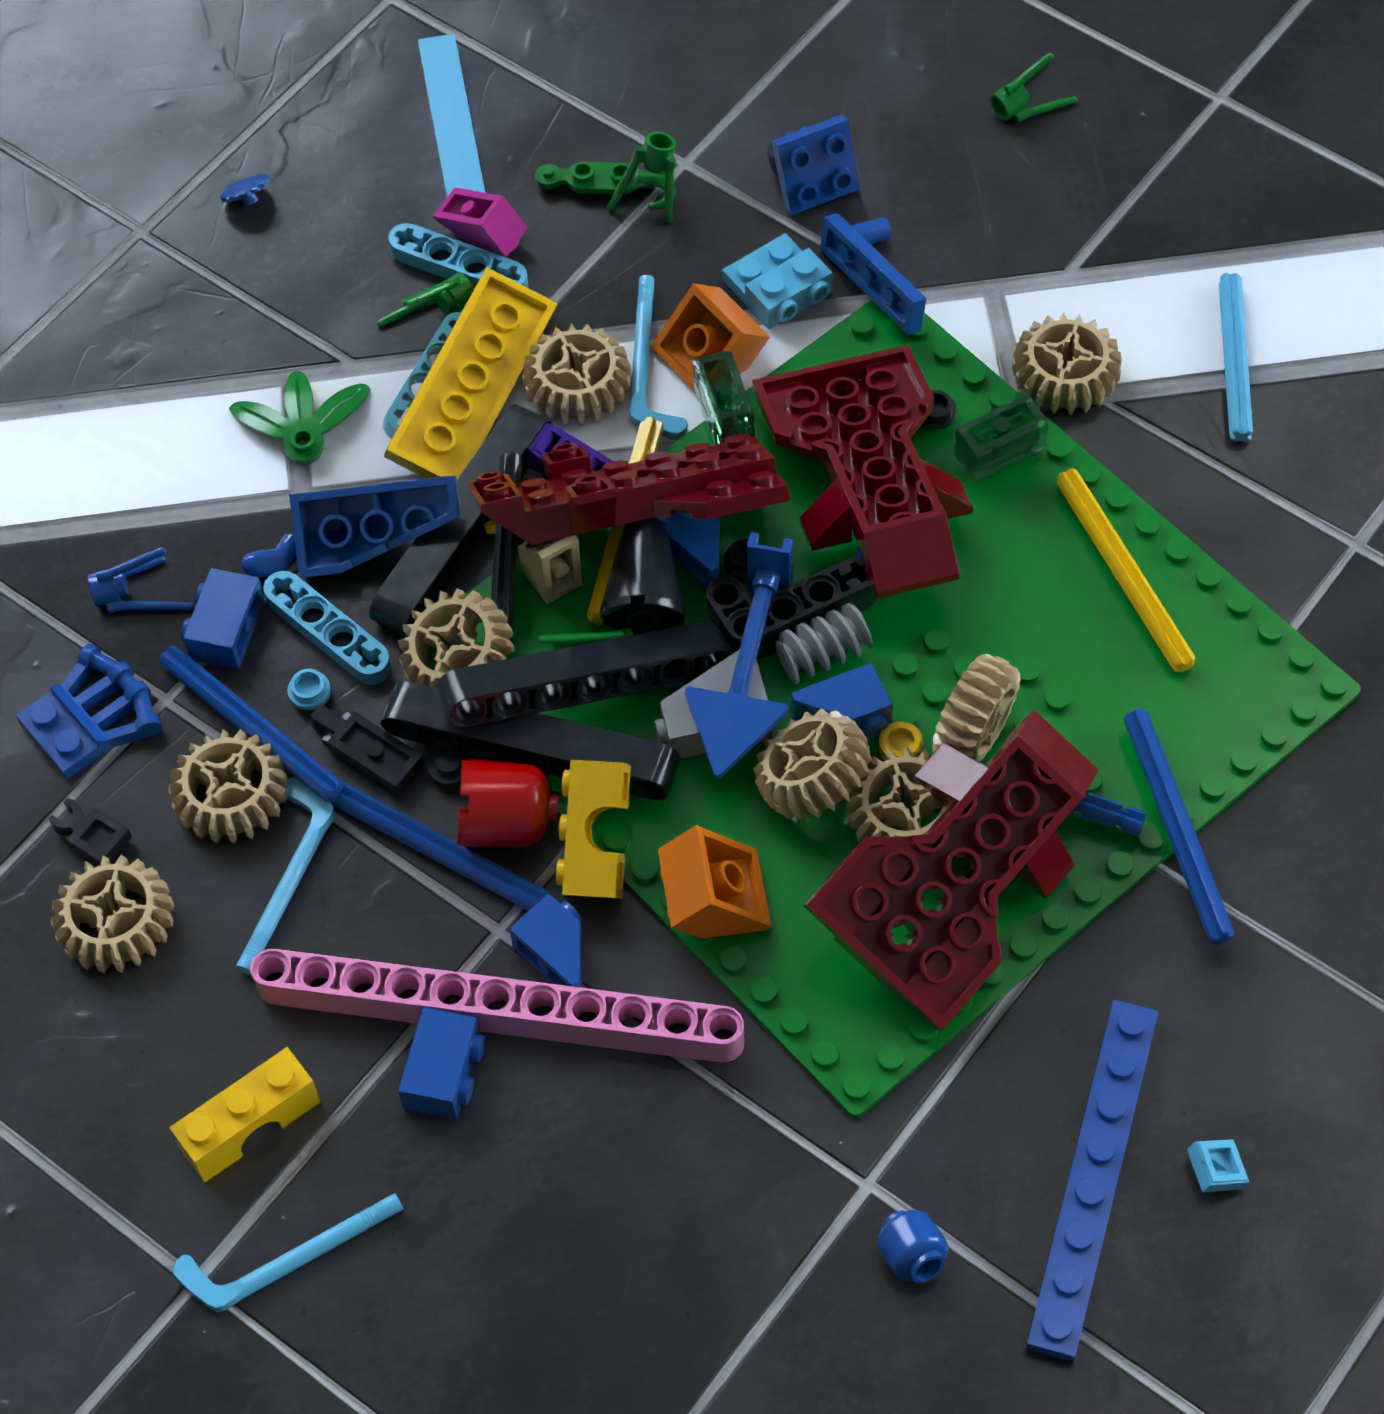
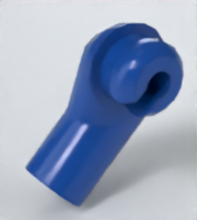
M284 534L275 549L257 550L246 554L241 562L243 571L247 575L259 578L269 577L278 571H286L296 555L294 535Z

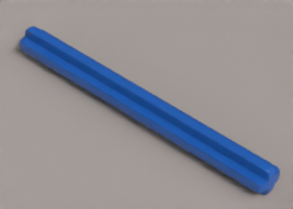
M171 645L165 652L161 653L159 660L167 671L238 730L241 729L246 733L248 738L257 734L259 736V744L270 743V753L273 756L279 755L280 761L284 763V768L325 802H333L342 793L343 786L337 777L180 648Z
M1142 708L1134 709L1124 716L1126 729L1207 938L1215 945L1223 944L1234 937L1232 924L1149 713Z
M340 780L343 791L333 802H330L336 808L527 911L531 910L549 893L545 889L464 846H457V842Z

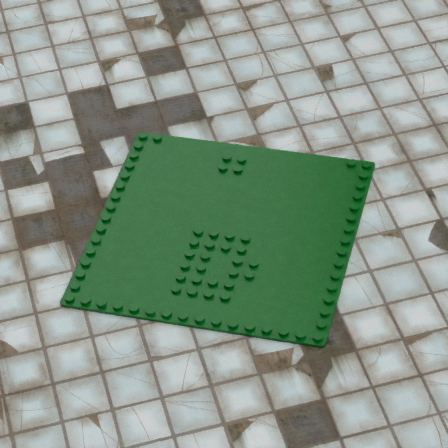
M873 300L867 302L765 377L909 345L931 391L941 390L946 392L956 404V417L951 425L940 430L928 429L921 425L912 436L911 441L920 459L961 481L973 506L972 514L947 519L960 579L879 599L876 597L874 604L861 612L869 629L873 647L870 649L864 642L860 643L861 656L855 658L850 650L846 649V663L841 665L833 655L830 656L831 669L825 671L816 662L814 663L815 676L811 678L803 669H799L800 683L794 684L787 676L777 651L757 660L768 701L788 705L787 715L773 727V739L777 736L776 729L783 730L790 724V718L792 719V692L871 663L893 703L892 723L903 721L916 726L923 737L922 751L926 749L930 758L933 754L932 744L936 725L940 720V713L944 710L947 699L954 690V686L959 682L962 673L967 671L969 664L980 655L987 653L995 658L998 656L1010 662L1009 665L1018 669L1021 680L1019 682L1020 688L1016 694L1017 699L1011 708L1012 712L1009 714L1005 726L1002 728L998 739L992 745L990 752H987L984 760L980 763L985 766L1004 745L1005 739L1027 714L1034 709L1099 769L1085 794L1086 796L1090 792L1122 803L1123 809L1128 810L1130 806L1142 810L1146 813V819L1138 836L1121 832L1122 827L1117 825L1113 829L1081 817L1082 813L1076 811L1075 815L1069 814L1056 829V832L1075 866L1046 899L1039 895L1018 874L997 897L999 916H996L998 943H1001L1002 962L944 1030L937 1031L905 1000L899 1001L833 939L835 937L834 934L803 907L859 843L856 839V831L858 829H852L849 825L848 817L851 813L847 811V800H841L837 803L835 811L829 808L824 810L819 819L810 814L804 821L800 820L797 816L787 819L783 814L771 809L757 789L758 786L755 783L756 774L753 770L759 764L756 755L766 750L764 741L758 742L721 779L714 778L706 753L681 758L666 799L651 800L629 794L628 810L609 809L597 816L592 826L593 840L605 852L625 854L624 884L851 1118L863 1116L1174 853L1126 729L1124 716L1137 708H1142L1149 713L1187 813L1197 834L1358 698L1361 691L1360 685L925 312L921 331L907 335ZM753 386L663 450V452H668L671 455L685 450V447L691 444L708 443L712 446L725 441L729 436L748 434L750 437L754 436L775 457L777 474L788 484L790 501L720 516V577L731 576L724 567V554L726 550L737 540L749 539L750 532L759 533V545L781 549L784 538L793 539V583L856 556L859 545L853 531L852 542L811 551L800 525V516L832 483L821 460L775 445L753 394ZM1071 468L1079 472L1195 655L1192 668L1182 673H1177L1172 669L1059 489L1057 481L1060 473L1066 472ZM611 527L576 535L579 540L582 586L549 604L544 602L521 571L519 555L517 556L513 620L514 636L512 639L515 652L504 655L507 659L569 647H554L552 644H540L538 638L542 635L613 631L605 626H597L596 623L589 622L587 618V612ZM675 563L686 611L684 625L709 621L707 617V589ZM493 574L467 592L466 595L468 596L474 590L483 599H491ZM738 579L748 592V580ZM748 592L750 597L753 599L754 593ZM818 599V600H815V601H817V602H826L827 600ZM723 602V603H720V604H721V605H729V604H732V603H730V602ZM782 616L778 617V619L786 620L789 619V617ZM478 622L475 629L478 633L476 642L479 646L483 647L485 628L482 623ZM641 628V633L655 631V628ZM430 646L428 663L430 669L434 671L437 664L435 660L437 650ZM687 684L541 712L540 714L658 742L654 720L661 719L660 702ZM880 734L867 738L871 758L874 756L885 762L879 753ZM870 763L867 765L869 770H871ZM545 774L548 779L549 794L558 795L557 815L561 817L562 814H567L568 797L562 795V778ZM893 785L883 789L876 796L872 804L880 802V797L888 795L893 790ZM901 795V803L909 809L910 815L913 817V809H910L908 804H905L903 795ZM942 808L935 809L933 815L925 817L921 821V827L923 828L934 821ZM698 825L757 849L772 927L766 931L704 939L671 928L667 914L668 907L664 883L661 878L658 848ZM895 826L890 827V828H893V829H896V830L904 831V830H902V829L899 828V827H895ZM962 858L955 861L951 860L950 865L953 866L951 869L952 873L956 877L959 875L966 876L967 872L962 869L966 866L965 861ZM922 893L921 899L924 901L921 904L924 909L929 910L933 908L936 910L938 905L934 903L937 899L935 893ZM904 925L897 928L892 927L893 941L896 944L902 942L907 944L909 939L904 936L908 932L907 928Z

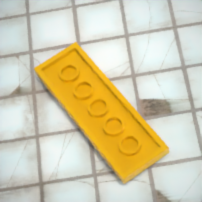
M486 267L390 441L384 458L424 478L455 475L457 481L492 430L524 369L523 363L525 356L529 355L531 344L538 343L558 303Z

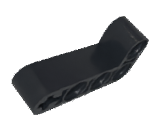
M864 556L848 558L778 590L776 596L771 598L756 659L759 660L777 651L776 641L779 640L780 632L788 629L794 633L795 626L801 623H805L810 627L811 619L819 616L825 620L827 612L836 610L840 613L841 607L848 603L854 605L860 612L871 607L876 601V594L865 572ZM722 576L711 581L707 587V617L709 621L719 625L735 653L741 646L743 637L739 635L744 634L752 598L738 579L731 576ZM824 599V600H827V601H826V602H817V601H815V600ZM730 602V603H732V604H729V605H721L720 603ZM785 616L789 617V619H778V617Z

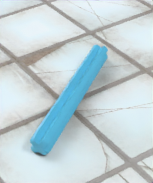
M1224 273L1220 277L1219 295L1229 436L1234 442H1247L1252 438L1253 423L1242 278L1237 273Z

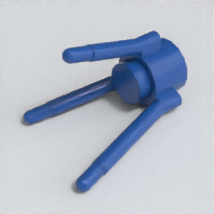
M163 547L142 554L110 569L88 575L89 589L95 606L107 605L109 614L122 610L192 611L195 607L191 602L122 601V596L129 595L127 577L165 563L166 558L163 555L166 553V550Z

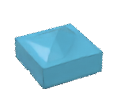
M1234 1139L1198 1141L1187 1148L1202 1192L1241 1190L1249 1183Z

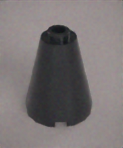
M658 517L623 525L600 607V618L603 617L602 624L608 629L616 631L630 628L633 635L641 634V628H655V631L684 625L686 611L666 524L659 520Z

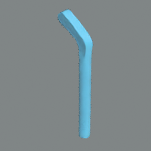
M642 275L639 278L629 419L632 424L639 427L640 423L645 421L647 417H654L655 420L661 421L664 425L663 437L678 440L686 434L687 420L682 417L651 411L646 405L655 280L651 275Z
M296 777L288 779L289 784L283 787L287 793L286 800L300 805L311 812L312 818L307 831L235 966L238 971L246 975H251L250 966L253 958L259 952L265 950L325 832L335 819L336 812L332 804L325 802Z
M393 1193L242 1278L225 1285L213 1284L190 1255H182L175 1262L173 1273L177 1281L209 1309L215 1312L226 1311L243 1298L402 1211L403 1206L397 1195Z

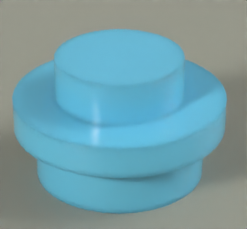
M303 669L294 674L289 682L287 692L291 703L301 710H315L320 704L324 705L328 701L331 687L329 680L324 674L315 669Z

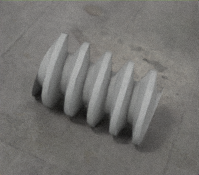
M850 603L843 605L840 613L836 610L827 612L825 620L819 616L811 619L810 627L805 623H801L795 626L794 633L788 629L780 632L779 640L776 641L777 654L781 665L794 684L800 683L799 669H803L811 678L815 676L814 663L818 662L825 671L831 669L830 656L833 655L841 665L846 663V649H849L854 657L858 658L861 656L860 643L864 642L870 649L873 645L869 629L861 612Z

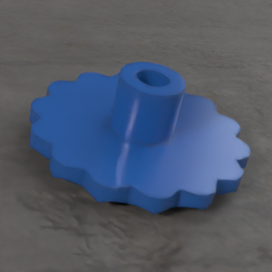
M258 174L241 179L237 183H233L228 188H225L219 195L220 199L226 203L241 199L244 206L251 205L258 201L256 192L267 186V183L270 182L267 174Z

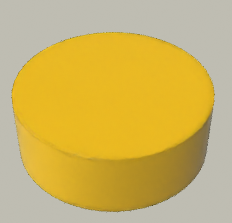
M903 721L893 722L880 733L879 753L884 761H886V753L889 749L895 753L896 757H903V752L907 746L912 752V757H919L922 752V734L911 723Z

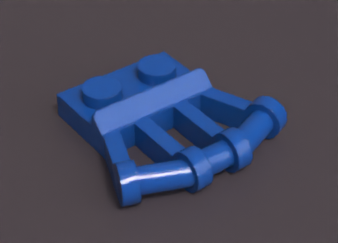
M87 644L82 648L76 665L61 684L49 686L51 691L15 715L19 724L66 780L112 748L158 734L162 729L160 717L153 712L149 698L151 694L149 687L143 681H137L133 677L134 670L127 662H117L101 654L100 648L92 644ZM94 669L107 675L74 698V695ZM120 688L124 691L123 696L94 716L90 717L86 711ZM135 709L137 719L134 723L104 731Z

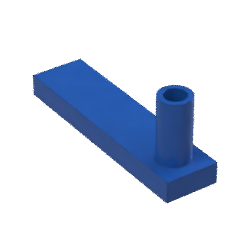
M838 213L825 216L820 250L907 335L920 332L927 298L871 245L888 240L891 237L889 221L885 217H879L851 226Z

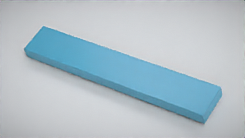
M455 34L418 39L446 196L451 193L454 187L485 193Z

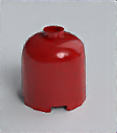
M479 759L462 760L460 796H468V809H459L457 846L531 847L544 836L548 821H557L558 795L549 794L548 779L536 766Z

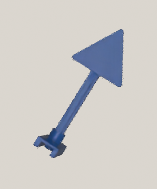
M750 532L747 543L748 592L754 593L730 690L724 693L690 686L685 688L686 700L712 773L716 779H721L788 713L787 704L751 698L747 694L771 598L776 596L778 590L793 584V539L784 538L781 549L759 545V533Z

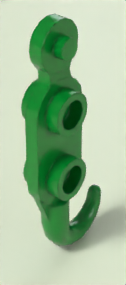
M580 161L567 169H561L553 164H544L536 170V183L539 187L547 190L565 185L579 194H613L629 164L624 162ZM637 168L623 195L644 187L660 188L664 191L663 198L657 202L649 203L648 208L649 210L665 208V175L646 172ZM674 185V198H675V196H676V189H675V185Z

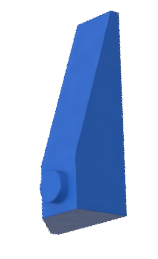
M455 475L289 494L299 578L343 573L460 518Z

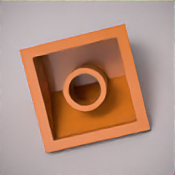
M693 283L650 347L699 397H705L746 371L770 336L721 288Z
M698 825L658 848L661 878L664 883L668 907L667 914L671 928L704 939L766 931L772 927L757 849Z

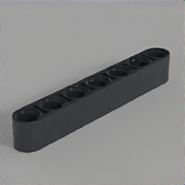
M510 405L456 481L460 518L415 538L376 593L369 611L371 620L407 636L403 631V624H414L416 621L412 617V610L422 613L426 609L425 599H430L433 603L438 601L440 591H445L486 532L484 524L492 520L481 513L468 491L467 482L477 480V476L482 473L498 471L499 455L502 452H517L521 455L522 480L530 469L528 449L546 423L553 425L552 419L520 405Z
M704 621L457 668L448 671L439 679L437 690L450 721L455 726L470 727L688 684L734 652L719 625L712 621Z
M404 681L395 684L380 722L381 727L386 732L402 739L443 749H454L459 753L491 761L528 764L536 766L545 774L561 778L563 777L564 770H570V760L626 763L631 765L629 794L651 800H664L668 797L681 758L679 752L674 748L660 742L540 713L470 727L455 726L450 721L436 688Z

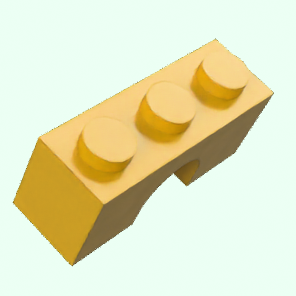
M570 760V770H564L562 795L568 797L567 814H562L560 817L559 839L560 841H565L564 859L558 860L556 868L557 886H562V895L623 899L625 854L601 850L593 840L592 826L597 816L606 810H628L631 765L621 762Z
M286 1047L169 1128L179 1149L205 1183L243 1157L241 1146L254 1130L272 1121H277L283 1129L321 1103L313 1080L290 1049Z

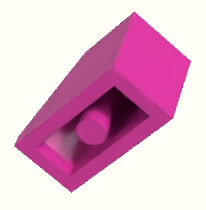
M454 187L433 215V218L438 223L469 244L503 257H507L518 246L520 238L528 229V226L504 196Z

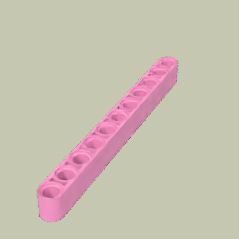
M266 949L259 952L253 958L250 966V972L260 998L272 1005L418 1023L422 1009L426 1007L476 1017L480 1032L720 1063L731 1062L737 1059L744 1049L743 1018L738 1011L728 1006L282 949ZM272 973H283L278 980L265 981ZM315 979H328L327 982L322 986H309L310 983ZM361 984L373 985L366 992H353ZM407 989L417 991L413 997L407 999L398 997L402 991ZM450 995L462 996V999L455 1004L442 1003ZM494 1001H504L507 1003L500 1010H490L487 1008ZM542 1006L553 1009L545 1016L532 1014L536 1008ZM585 1012H592L598 1015L590 1022H582L577 1019L580 1014ZM629 1018H638L643 1021L640 1026L635 1028H628L622 1025ZM674 1024H684L689 1027L680 1034L667 1030ZM723 1029L734 1033L731 1038L724 1040L713 1036L716 1031Z

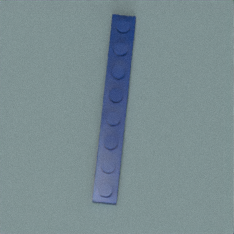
M1113 1000L1026 1350L1074 1363L1159 1011Z

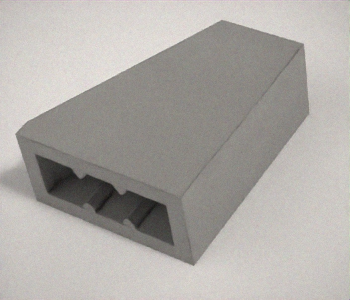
M739 650L660 702L661 719L654 720L657 740L674 748L679 752L681 758L705 754L685 697V688L690 686L727 693L730 690ZM756 659L747 696L768 700ZM773 728L759 742L773 739Z

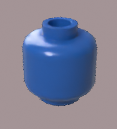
M897 1211L891 1214L884 1221L883 1228L877 1238L879 1252L895 1276L900 1280L924 1283L936 1277L945 1266L948 1243L931 1217L923 1211Z

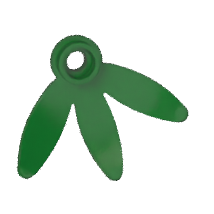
M294 371L289 375L284 389V402L288 418H285L269 406L251 401L234 402L229 407V410L236 419L252 430L274 439L282 440L286 455L298 464L307 465L315 462L321 456L324 449L323 435L341 424L361 406L368 396L370 387L363 383L346 387L329 397L317 412L313 414V394L309 380L303 372ZM309 440L305 445L298 444L301 441Z

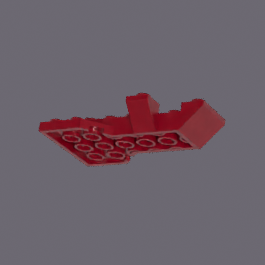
M909 345L752 380L753 394L775 445L821 460L832 483L800 516V525L811 551L852 542L853 531L864 556L865 572L877 599L960 579L947 519L972 514L973 506L961 481L920 459L911 441L912 436L934 409V395Z
M748 434L732 435L727 437L725 441L712 446L708 443L691 444L686 446L685 450L671 455L663 451L650 453L644 456L643 461L630 464L624 460L606 463L603 466L604 469L592 471L590 455L582 445L577 446L575 443H563L552 447V452L541 454L548 478L547 482L544 478H535L522 482L521 487L517 488L509 474L502 475L500 471L485 472L478 475L477 480L467 482L468 491L482 514L531 545L654 517L671 518L675 515V510L692 514L693 519H711L790 501L788 484L777 474L775 457L754 436L750 437Z
M1034 709L1027 714L1005 739L1004 745L985 766L944 743L941 744L913 778L942 805L948 807L946 811L924 835L873 836L863 838L803 905L805 909L835 935L833 939L899 1001L905 1000L937 1031L944 1030L1002 962L1001 943H998L996 916H999L997 899L999 894L1018 874L1039 895L1046 899L1075 866L1056 829L1084 798L1099 769ZM962 858L966 863V866L962 869L967 872V875L956 877L951 871L953 866L950 863L951 860L955 861ZM922 893H935L937 899L934 903L938 905L936 910L933 908L929 910L924 909L921 904L924 901L921 899ZM904 925L908 930L904 936L909 941L907 944L904 942L896 944L892 939L894 935L891 932L892 927L897 928Z

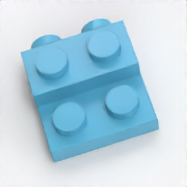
M786 233L722 269V280L768 330L781 322L791 320L799 311L813 303H820L832 293V271L810 248L802 251Z

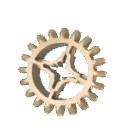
M1063 312L1059 320H1054L1047 315L1043 324L1033 321L1030 330L1022 332L1019 342H1017L1013 351L1012 371L1013 376H1016L1017 388L1024 389L1023 393L1026 400L1036 398L1038 409L1048 404L1051 406L1053 414L1059 408H1066L1071 416L1076 407L1087 413L1091 403L1101 406L1105 397H1111L1115 390V385L1120 380L1122 356L1121 352L1118 351L1117 339L1110 338L1108 328L1097 330L1098 325L1095 319L1089 323L1083 322L1080 314L1075 320L1067 319Z
M571 323L568 331L562 332L555 327L552 337L542 334L539 340L540 344H531L529 355L525 356L523 363L524 373L522 374L523 385L526 386V395L530 402H534L538 413L546 411L547 416L552 420L561 416L565 425L571 419H578L583 426L587 417H592L599 422L602 411L612 415L615 409L614 404H623L625 393L629 392L631 364L628 363L627 352L624 346H619L616 336L607 337L603 328L593 333L588 323L582 330H576Z
M456 588L452 598L446 592L440 591L439 602L433 603L430 599H425L426 609L422 613L412 610V617L416 621L414 624H403V631L408 637L398 640L399 647L404 652L399 656L400 663L404 668H407L405 675L409 681L436 689L439 679L448 671L507 659L504 655L515 652L514 645L509 640L514 636L513 630L509 624H506L507 616L501 609H497V605L492 599H483L474 590L467 596L463 590ZM478 622L482 623L485 628L483 647L479 646L476 642L478 633L475 629ZM430 646L437 650L435 657L437 664L434 671L430 669L428 663Z
M987 653L980 655L975 661L971 662L967 671L962 673L959 682L954 686V690L947 699L944 710L940 713L941 717L936 725V732L933 736V753L944 743L979 763L982 762L987 752H990L995 740L998 739L1009 714L1012 712L1011 708L1017 699L1016 694L1020 688L1019 682L1021 679L1018 669L1009 665L1010 662L998 656L995 658Z
M822 708L814 716L806 711L802 719L798 721L790 718L789 726L783 730L776 729L777 736L774 739L764 741L766 750L756 755L759 764L753 769L756 774L755 783L758 786L757 789L769 807L777 813L783 814L787 819L797 816L800 820L804 821L810 814L819 819L823 811L828 808L835 811L836 804L841 800L850 801L849 793L852 790L861 789L860 779L870 774L867 765L872 761L869 750L870 746L867 743L868 739L856 722L851 720L849 716L841 715L837 710L827 713Z
M222 729L220 738L215 740L205 733V744L202 746L190 742L189 751L191 755H178L177 763L179 768L171 769L170 777L172 784L169 785L168 789L173 801V810L180 817L183 826L187 830L193 828L195 834L200 839L209 833L211 840L216 844L223 835H228L229 840L235 844L238 834L243 832L252 839L254 835L253 828L256 826L268 830L269 822L267 816L279 817L281 811L279 804L286 803L287 793L283 787L289 784L287 774L284 772V763L281 762L279 755L273 756L270 753L271 744H259L260 741L257 734L247 739L246 733L241 729L234 738H230L228 732ZM254 769L262 775L258 789L253 787L250 782V774ZM200 783L207 788V798L203 804L196 799V792Z
M908 746L903 752V757H896L895 753L889 749L886 753L885 762L873 756L870 762V774L860 779L862 788L852 790L850 792L852 797H849L850 801L846 802L847 811L851 813L848 817L849 825L852 829H858L856 831L858 842L865 837L924 835L946 811L948 807L942 805L922 785L912 783H919L913 776L929 759V753L926 749L920 753L919 757H912V752ZM893 785V790L888 795L880 797V802L872 804L876 796L883 789ZM901 795H903L905 804H908L910 809H913V817H911L909 809L901 803ZM942 808L934 821L923 828L921 827V821L925 817L933 815L935 809ZM893 826L899 827V828H901V829L904 830V831L896 830V829H893V828H890V827H893Z
M122 854L115 864H111L109 858L103 855L100 862L101 865L95 868L92 864L85 861V873L82 875L70 871L69 879L72 883L71 886L59 885L58 893L61 899L52 901V909L55 915L51 917V925L56 932L55 939L60 947L65 948L64 951L69 959H72V961L78 959L81 966L86 968V970L95 964L98 971H101L103 974H105L110 964H114L116 970L123 973L125 962L132 960L133 964L140 967V955L144 952L155 956L157 950L154 942L167 943L168 936L165 929L173 927V918L170 912L174 911V903L168 894L170 890L167 883L162 879L160 880L158 872L153 867L146 869L144 863L139 859L129 864L127 858ZM127 890L143 896L146 899V905H138L135 900L128 899L126 896ZM80 923H89L91 928H97L99 932L98 938L81 932L79 930Z

